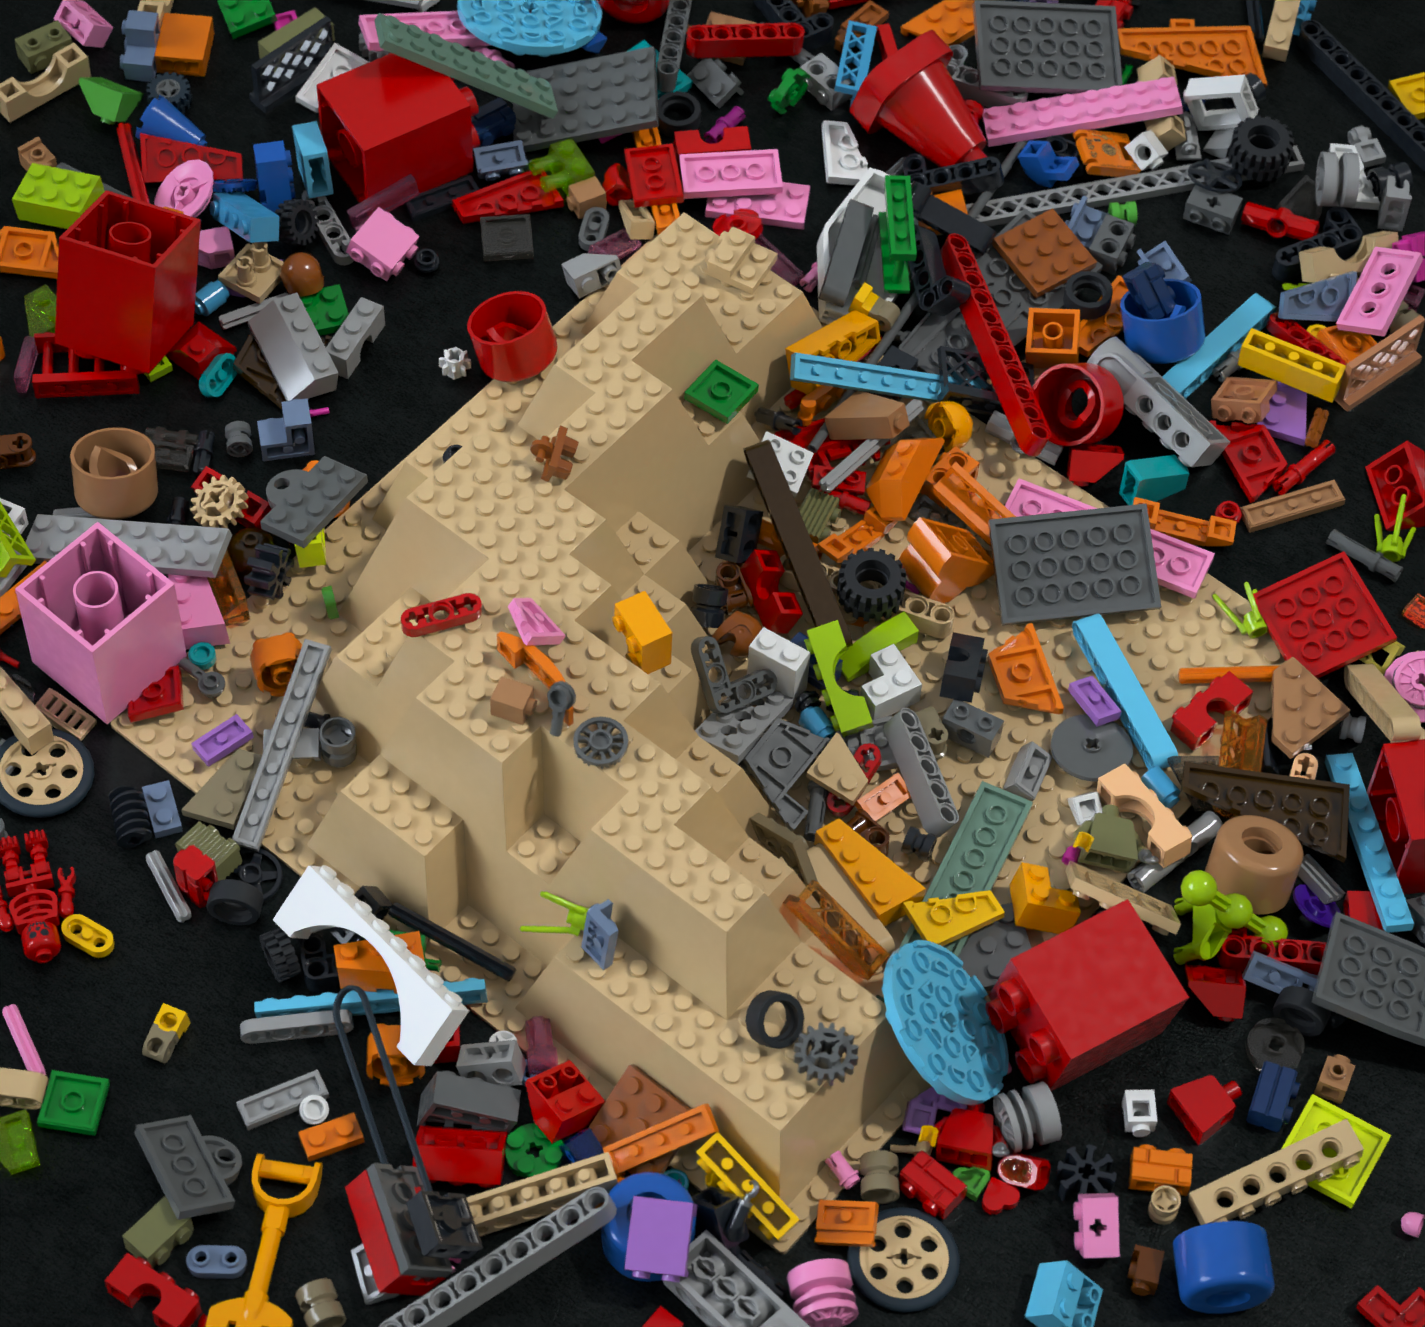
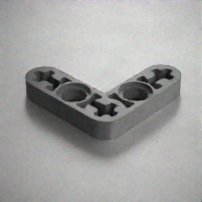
M703 636L697 637L692 642L691 654L707 705L712 712L729 713L775 691L777 677L772 671L757 670L730 682L717 641L713 637ZM707 644L708 649L703 653L702 648ZM710 659H712L713 661L712 663H705L706 661H710ZM712 667L716 669L718 675L714 683L710 681L708 675ZM764 678L766 679L763 687H755L754 684L762 682ZM741 684L747 690L744 699H741L738 695V688ZM721 697H730L731 700H725L719 705L718 701L721 700Z

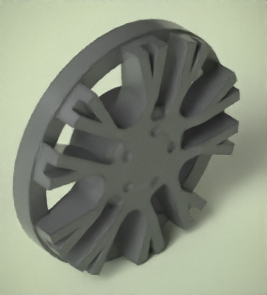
M608 717L590 718L580 724L575 731L573 738L575 753L587 766H601V769H604V767L609 768V765H616L617 762H620L627 752L628 734L625 728L614 719ZM604 723L608 724L607 730L602 729ZM596 724L598 730L591 732L588 726ZM617 728L620 734L612 736L610 733ZM578 743H586L588 746L580 748ZM617 749L620 750V752L616 755L611 750ZM606 753H608V755H609V757H610L609 759H606V757H605V754H606ZM596 755H599V756H601L602 759H601V760H596V759H593V758H594Z

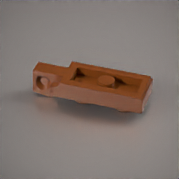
M872 1L867 2L841 24L838 36L835 38L834 49L842 53L849 20L876 26L888 19L889 12ZM852 30L853 34L857 38L866 34L864 32Z

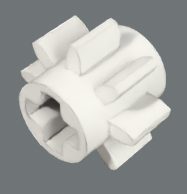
M457 347L444 350V357L439 358V367L442 368V375H448L454 380L462 376L465 377L466 369L471 368V359H468V351H462Z

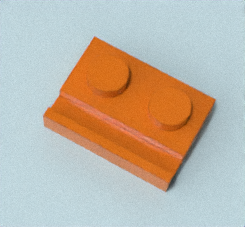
M819 1200L815 1243L818 1245L875 1247L874 1237L877 1230L879 1204L866 1201Z

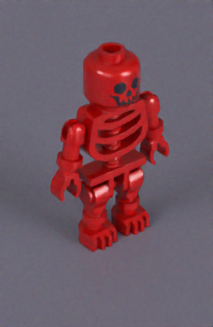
M43 829L41 831L35 830V832L29 831V834H24L26 850L34 861L33 864H30L31 870L23 871L22 866L18 867L21 850L16 836L12 838L10 836H7V838L1 837L2 840H0V858L6 867V871H4L6 889L9 897L16 896L9 904L10 915L7 912V902L2 900L3 894L0 887V929L4 932H9L15 925L17 932L21 934L25 956L38 963L49 962L60 952L61 943L56 926L60 924V915L63 918H67L74 913L72 898L75 897L73 884L76 881L73 867L70 868L71 875L67 876V880L63 877L62 868H59L57 874L61 887L58 889V897L61 898V902H58L57 895L53 891L46 890L55 887L49 861L46 862L45 859L47 857L48 840Z

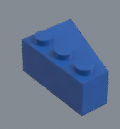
M283 141L253 145L260 203L274 213L276 209H280L278 207L280 203L295 198L294 185L290 183L294 182L292 167H288L292 165L290 150L285 151Z

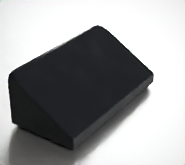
M1262 719L1257 731L1260 772L1282 775L1279 748L1272 742L1273 727L1267 719Z

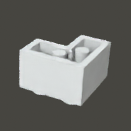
M892 644L871 654L868 673L873 680L862 685L860 696L865 698L871 719L890 716L899 712L902 708L918 703L920 701L922 683L897 647Z

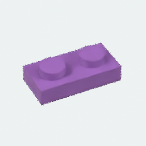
M1093 676L1069 684V693L1097 727L1120 719L1121 710Z
M236 714L191 744L193 750L209 767L253 739L254 736L251 729Z

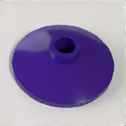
M1305 884L1298 885L1293 891V899L1296 905L1302 911L1304 918L1310 922L1330 928L1335 913H1341L1335 902L1323 904Z

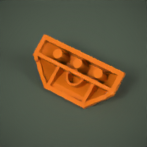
M943 438L899 440L885 450L865 489L883 521H905L945 442Z

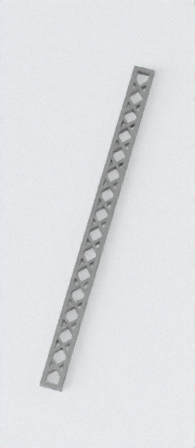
M1297 145L1293 146L1291 156L1294 162H1289L1285 173L1300 171L1304 168L1305 163ZM1228 158L1210 161L1232 168V163L1229 162ZM1190 165L1178 166L989 200L981 212L985 211L991 215L988 217L978 215L976 220L987 226L1010 223L1024 208L1035 216L1052 208L1057 214L1071 212L1073 205L1080 202V200L1073 197L1074 195L1088 197L1086 206L1095 208L1109 205L1111 202L1122 203L1193 190L1195 183L1188 176ZM1201 166V167H1197V168H1196V169L1207 170L1206 166ZM1199 175L1202 178L1196 180L1205 185V176ZM1233 175L1226 177L1233 182H1237ZM1245 175L1241 176L1242 181L1249 179H1246L1247 176ZM1173 178L1178 180V182L1172 183L1167 181V179ZM1150 182L1155 186L1148 187L1146 185H1143V183ZM1126 186L1132 190L1126 192L1120 189V187ZM1102 190L1109 194L1102 196L1096 192ZM1057 199L1061 201V203L1054 204L1050 202V200ZM975 203L966 204L967 213H969ZM1033 203L1038 207L1030 208L1026 204ZM1009 207L1013 209L1014 212L1008 213L1002 209Z

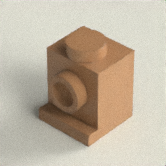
M39 137L17 148L20 164L26 171L29 170L32 163L51 167L57 166L56 157L41 143Z
M1338 1054L1332 1057L1328 1055L1314 1094L1342 1104L1356 1065L1350 1064V1060L1346 1056Z

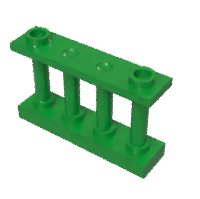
M885 175L886 212L878 213L884 293L909 294L908 261H916L917 256L910 176Z

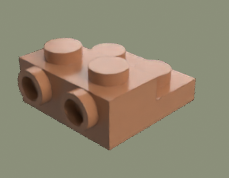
M1227 377L1211 399L1212 417L1220 421L1242 420L1245 423L1262 422L1270 411L1269 401L1277 391V380Z

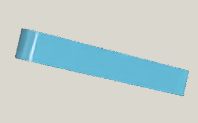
M1255 293L1205 338L1204 344L1194 355L1179 361L1162 377L1186 399L1213 374V368L1226 360L1230 352H1236L1241 348L1251 328L1261 331L1267 325L1270 315L1277 312V307Z
M1097 613L1073 621L1072 631L1077 643L1101 686L1121 710L1120 720L1148 770L1155 766L1165 769L1178 764L1179 756L1174 743L1103 617Z

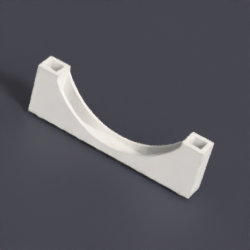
M309 865L273 921L290 938L308 939L311 933L333 927H343L354 931L370 942L388 965L398 992L401 1034L400 1042L396 1047L414 1065L432 1066L469 1010L461 1003L462 999L460 996L449 991L443 985L444 981L441 977L431 973L425 967L426 963L423 959L412 954L407 949L408 945L404 940L394 936L389 931L390 927L386 922L376 918L371 913L372 909L368 904L359 901L353 895L354 890L350 886L341 883L336 878L337 874L333 869L322 865V867Z

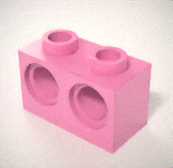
M63 0L54 17V20H58L63 28L83 46L103 48L113 29V26L82 0Z

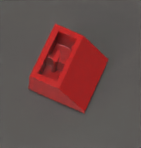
M571 1060L535 1075L525 1082L534 1123L551 1143L590 1126L606 1102Z

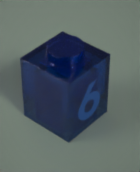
M590 1128L579 1131L559 1145V1148L570 1164L604 1153L603 1147Z

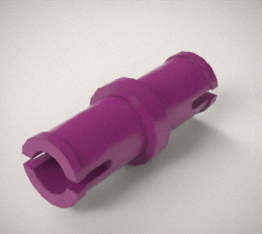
M735 106L725 117H720L716 121V125L704 134V138H707L705 141L709 144L718 143L723 138V128L735 127L745 119L746 115L743 114L745 113L743 109Z

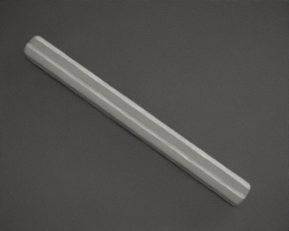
M913 399L905 406L909 423L924 410L920 400ZM867 439L819 481L820 489L823 492L830 493L891 439Z

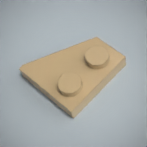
M837 732L807 771L806 775L807 778L852 806L868 785L867 777Z

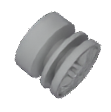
M1044 1082L1023 1087L1022 1099L1015 1090L1009 1091L1007 1096L1004 1093L994 1096L993 1110L996 1126L1001 1129L1007 1142V1149L1011 1154L1020 1152L1022 1148L1024 1150L1032 1148L1033 1137L1040 1146L1061 1140L1062 1127L1058 1108L1052 1092Z

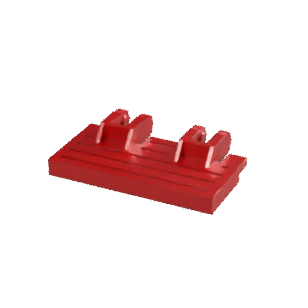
M825 418L813 421L808 426H795L802 429L798 435H793L783 430L774 432V435L808 450V445L825 422ZM828 435L818 451L813 454L806 475L812 480L814 465L817 464L831 467L825 454L829 456L831 461L849 456L867 439L832 440ZM879 450L871 456L874 462L881 459Z

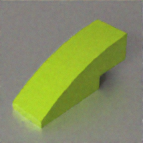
M905 611L877 626L854 642L853 646L848 647V651L840 658L843 660L841 673L848 682L868 673L871 654L892 644L901 651L917 643L919 630Z

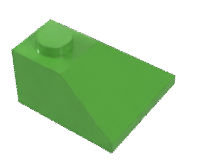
M102 77L79 78V84L93 114L101 116V121L115 125L116 122H125L143 98V93Z

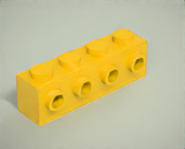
M1253 328L1250 329L1241 346L1237 363L1241 367L1331 403L1340 389L1346 365Z
M719 1132L715 1133L696 1151L700 1157L697 1161L698 1165L708 1175L713 1171L718 1176L720 1181L717 1185L724 1192L733 1193L743 1199L746 1193H750L753 1190L754 1185H749V1181L756 1180L759 1183V1192L750 1201L753 1206L748 1218L750 1219L754 1215L760 1221L761 1225L758 1229L769 1241L774 1237L779 1242L800 1222V1219Z

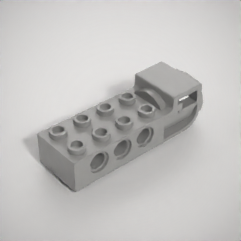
M1112 337L1105 341L1088 359L1087 363L1097 364L1113 374L1121 387L1125 409L1142 419V425L1150 432H1155L1161 438L1160 442L1166 448L1173 449L1179 455L1178 459L1185 466L1212 465L1230 443L1218 429L1141 356L1133 353L1119 338Z
M707 1230L690 1244L687 1264L688 1278L680 1277V1282L664 1281V1284L709 1327H810Z

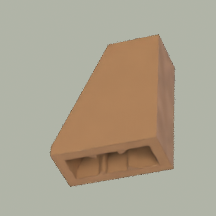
M858 390L824 417L829 437L832 440L893 439L910 425L905 403Z

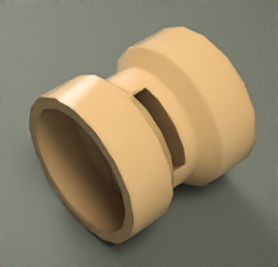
M1160 1186L1154 1190L1148 1206V1214L1155 1223L1166 1225L1175 1220L1181 1204V1197L1178 1191L1171 1186Z

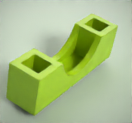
M838 620L806 630L809 636L808 639L804 640L807 650L810 652V655L815 654L818 663L813 665L817 680L823 679L826 689L822 690L826 706L832 705L835 715L830 716L835 732L841 730L842 736L846 737L874 727L864 696L848 694L836 683V665L839 659L848 651Z

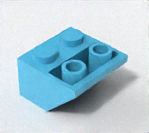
M1067 1260L1041 1263L1038 1267L1025 1317L1037 1327H1093L1103 1289Z

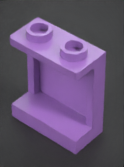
M634 1196L625 1269L632 1271V1277L650 1279V1274L653 1273L662 1274L663 1281L680 1282V1277L688 1278L687 1264L693 1217H696L697 1211L696 1204Z

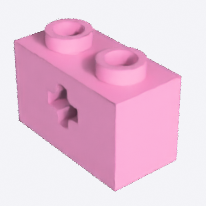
M1114 1193L1078 1194V1202H1074L1073 1205L1074 1219L1079 1220V1232L1074 1233L1075 1250H1079L1083 1258L1120 1257L1118 1197ZM1095 1219L1102 1224V1226L1097 1227V1232H1094L1089 1227L1095 1223Z

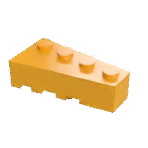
M853 310L785 348L789 376L791 354L795 352L847 361H858L881 340L878 320ZM790 380L791 387L807 395L821 386L819 384Z
M838 818L816 831L814 845L820 843L825 847L884 927L906 915L902 908L903 902L913 901V903H919L923 901L926 888L841 819Z

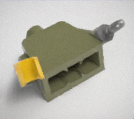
M1115 805L1103 806L1102 813H1095L1091 820L1084 821L1073 833V847H1081L1078 862L1129 873L1138 859L1148 864L1159 863V859L1152 855V852L1144 846L1139 835L1134 831V823L1129 819L1120 818L1119 808Z

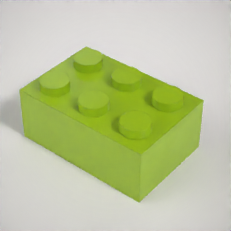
M32 163L12 201L20 220L68 229L105 190L100 176Z

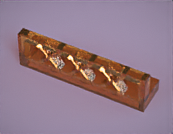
M226 550L216 577H207L225 626L249 620L250 616L246 596Z
M1233 710L1225 711L1218 766L1261 772L1267 719L1261 715L1245 719ZM1234 723L1238 725L1237 736L1233 728ZM1231 746H1232L1233 751H1234V753H1235L1234 760H1233L1232 755H1231V753H1230V748H1231ZM1213 805V810L1230 820L1237 817V815Z
M811 880L798 897L789 894L783 902L856 977L869 981L890 954L816 880ZM814 891L820 895V908H811L805 902ZM828 911H836L839 914V926L830 927L827 924ZM854 929L857 932V945H848L846 943V930ZM873 948L879 954L870 966L864 961V949Z

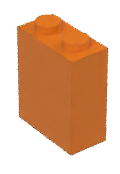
M164 13L154 55L158 73L168 72L172 74L174 72L181 75L205 77L214 37L212 17Z

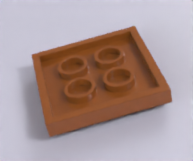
M1053 208L995 237L992 241L993 247L1035 298L1067 283V280L1078 272L1094 269L1097 264L1094 257Z
M631 1064L627 1067L596 1115L584 1137L604 1152V1147L687 1112L691 1108L636 1065ZM679 1149L632 1168L628 1172L632 1175L642 1172L663 1174Z

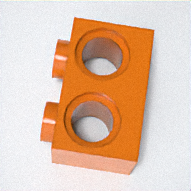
M956 446L948 453L944 452L940 456L937 464L930 470L920 493L944 510L947 506L930 490L955 462L975 480L978 477L980 463Z

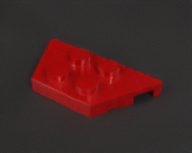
M1209 421L1230 441L1223 450L1222 455L1250 503L1254 502L1286 470L1288 463L1265 425H1245L1232 422L1231 426L1216 425V421Z

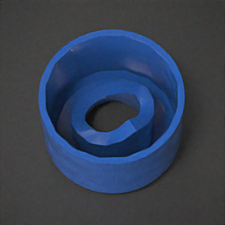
M1164 279L1166 285L1171 287L1176 295L1174 300L1176 305L1172 312L1164 315L1159 320L1143 319L1129 291L1121 299L1120 306L1125 345L1133 353L1141 356L1147 363L1168 364L1178 362L1194 355L1204 344L1205 326L1201 293L1195 285L1187 281Z
M655 1172L633 1174L618 1182L609 1192V1196L615 1203L617 1211L615 1217L609 1223L602 1226V1247L609 1263L624 1276L638 1281L662 1280V1274L651 1273L650 1279L632 1277V1271L625 1269L633 1198L637 1196L688 1203L694 1202L685 1187L670 1176ZM693 1217L690 1244L695 1240L696 1217Z
M1242 1221L1214 1222L1188 1229L1174 1239L1173 1251L1181 1301L1188 1308L1203 1313H1232L1258 1306L1272 1295L1274 1291V1277L1267 1233L1263 1227Z

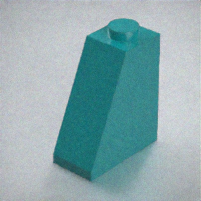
M1176 455L1130 460L1125 462L1119 494L1127 505H1133L1134 497L1157 502L1186 489L1189 470L1187 466L1180 462Z

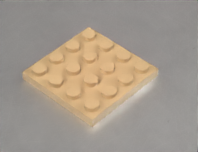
M1071 860L1069 861L1065 871L1070 887L1074 890V895L1085 900H1089L1090 897L1097 899L1100 902L1099 905L1105 909H1109L1129 899L1140 919L1153 925V930L1164 935H1168L1169 932L1177 934L1181 923L1172 905Z

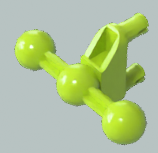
M1197 870L1190 872L1184 877L1181 884L1183 897L1175 899L1174 903L1176 905H1174V908L1180 916L1193 911V941L1174 949V953H1176L1174 954V960L1177 964L1183 965L1196 959L1203 961L1211 959L1220 950L1228 934L1232 933V929L1244 926L1252 931V936L1265 938L1261 940L1266 943L1287 939V926L1280 918L1272 915L1260 918L1253 914L1252 904L1246 896L1238 893H1231L1225 896L1217 891L1216 880L1210 873ZM1273 942L1275 949L1278 948L1279 944L1277 942ZM1262 944L1261 948L1265 950L1267 945Z

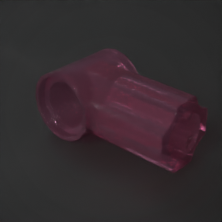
M536 1016L525 1021L528 1049L526 1050L529 1075H538L558 1065L556 1046L553 1047L550 1019Z

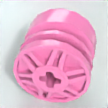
M832 1258L818 1259L803 1263L788 1273L787 1280L790 1295L796 1300L793 1304V1311L810 1327H843L857 1318L859 1313L855 1304V1295L850 1290L853 1283L847 1262Z

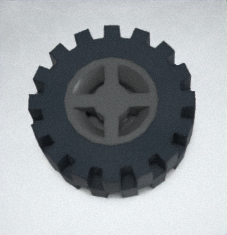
M164 72L163 76L158 74L156 79H150V83L147 84L148 105L154 98L159 100L158 95H162L182 114L185 113V109L188 110L192 103L190 84L181 74L177 76V73L174 72L171 75L168 72Z

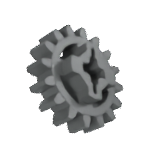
M819 1022L817 1030L808 1026L807 1035L799 1034L798 1043L794 1045V1063L799 1064V1074L807 1072L806 1080L808 1082L813 1078H817L818 1086H821L823 1080H828L829 1085L833 1086L834 1079L837 1078L843 1083L845 1081V1073L848 1075L853 1074L854 1066L858 1063V1045L853 1044V1035L845 1036V1027L837 1031L835 1030L834 1023L831 1022L829 1028H824L823 1023ZM811 1045L812 1050L810 1051V1054L807 1056L806 1051L808 1047ZM845 1052L846 1058L843 1061V1063H841L840 1058L842 1057V1054Z

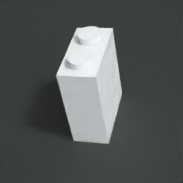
M763 627L749 645L747 674L757 670L772 671L777 677L775 691L793 698L794 706L797 697L807 688L810 652ZM764 678V680L760 682V684L763 685L764 683H766V679Z

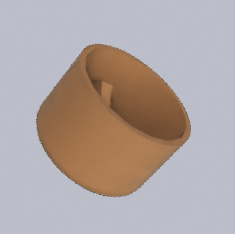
M105 428L86 434L72 447L70 458L74 495L78 505L85 512L98 518L117 520L136 516L153 504L158 493L154 445L147 436L127 428Z
M1255 815L1237 816L1226 821L1218 830L1205 872L1210 873L1216 880L1217 891L1225 896L1231 893L1244 895L1252 904L1253 914H1270L1279 911L1288 903L1303 861V848L1292 831L1272 819Z

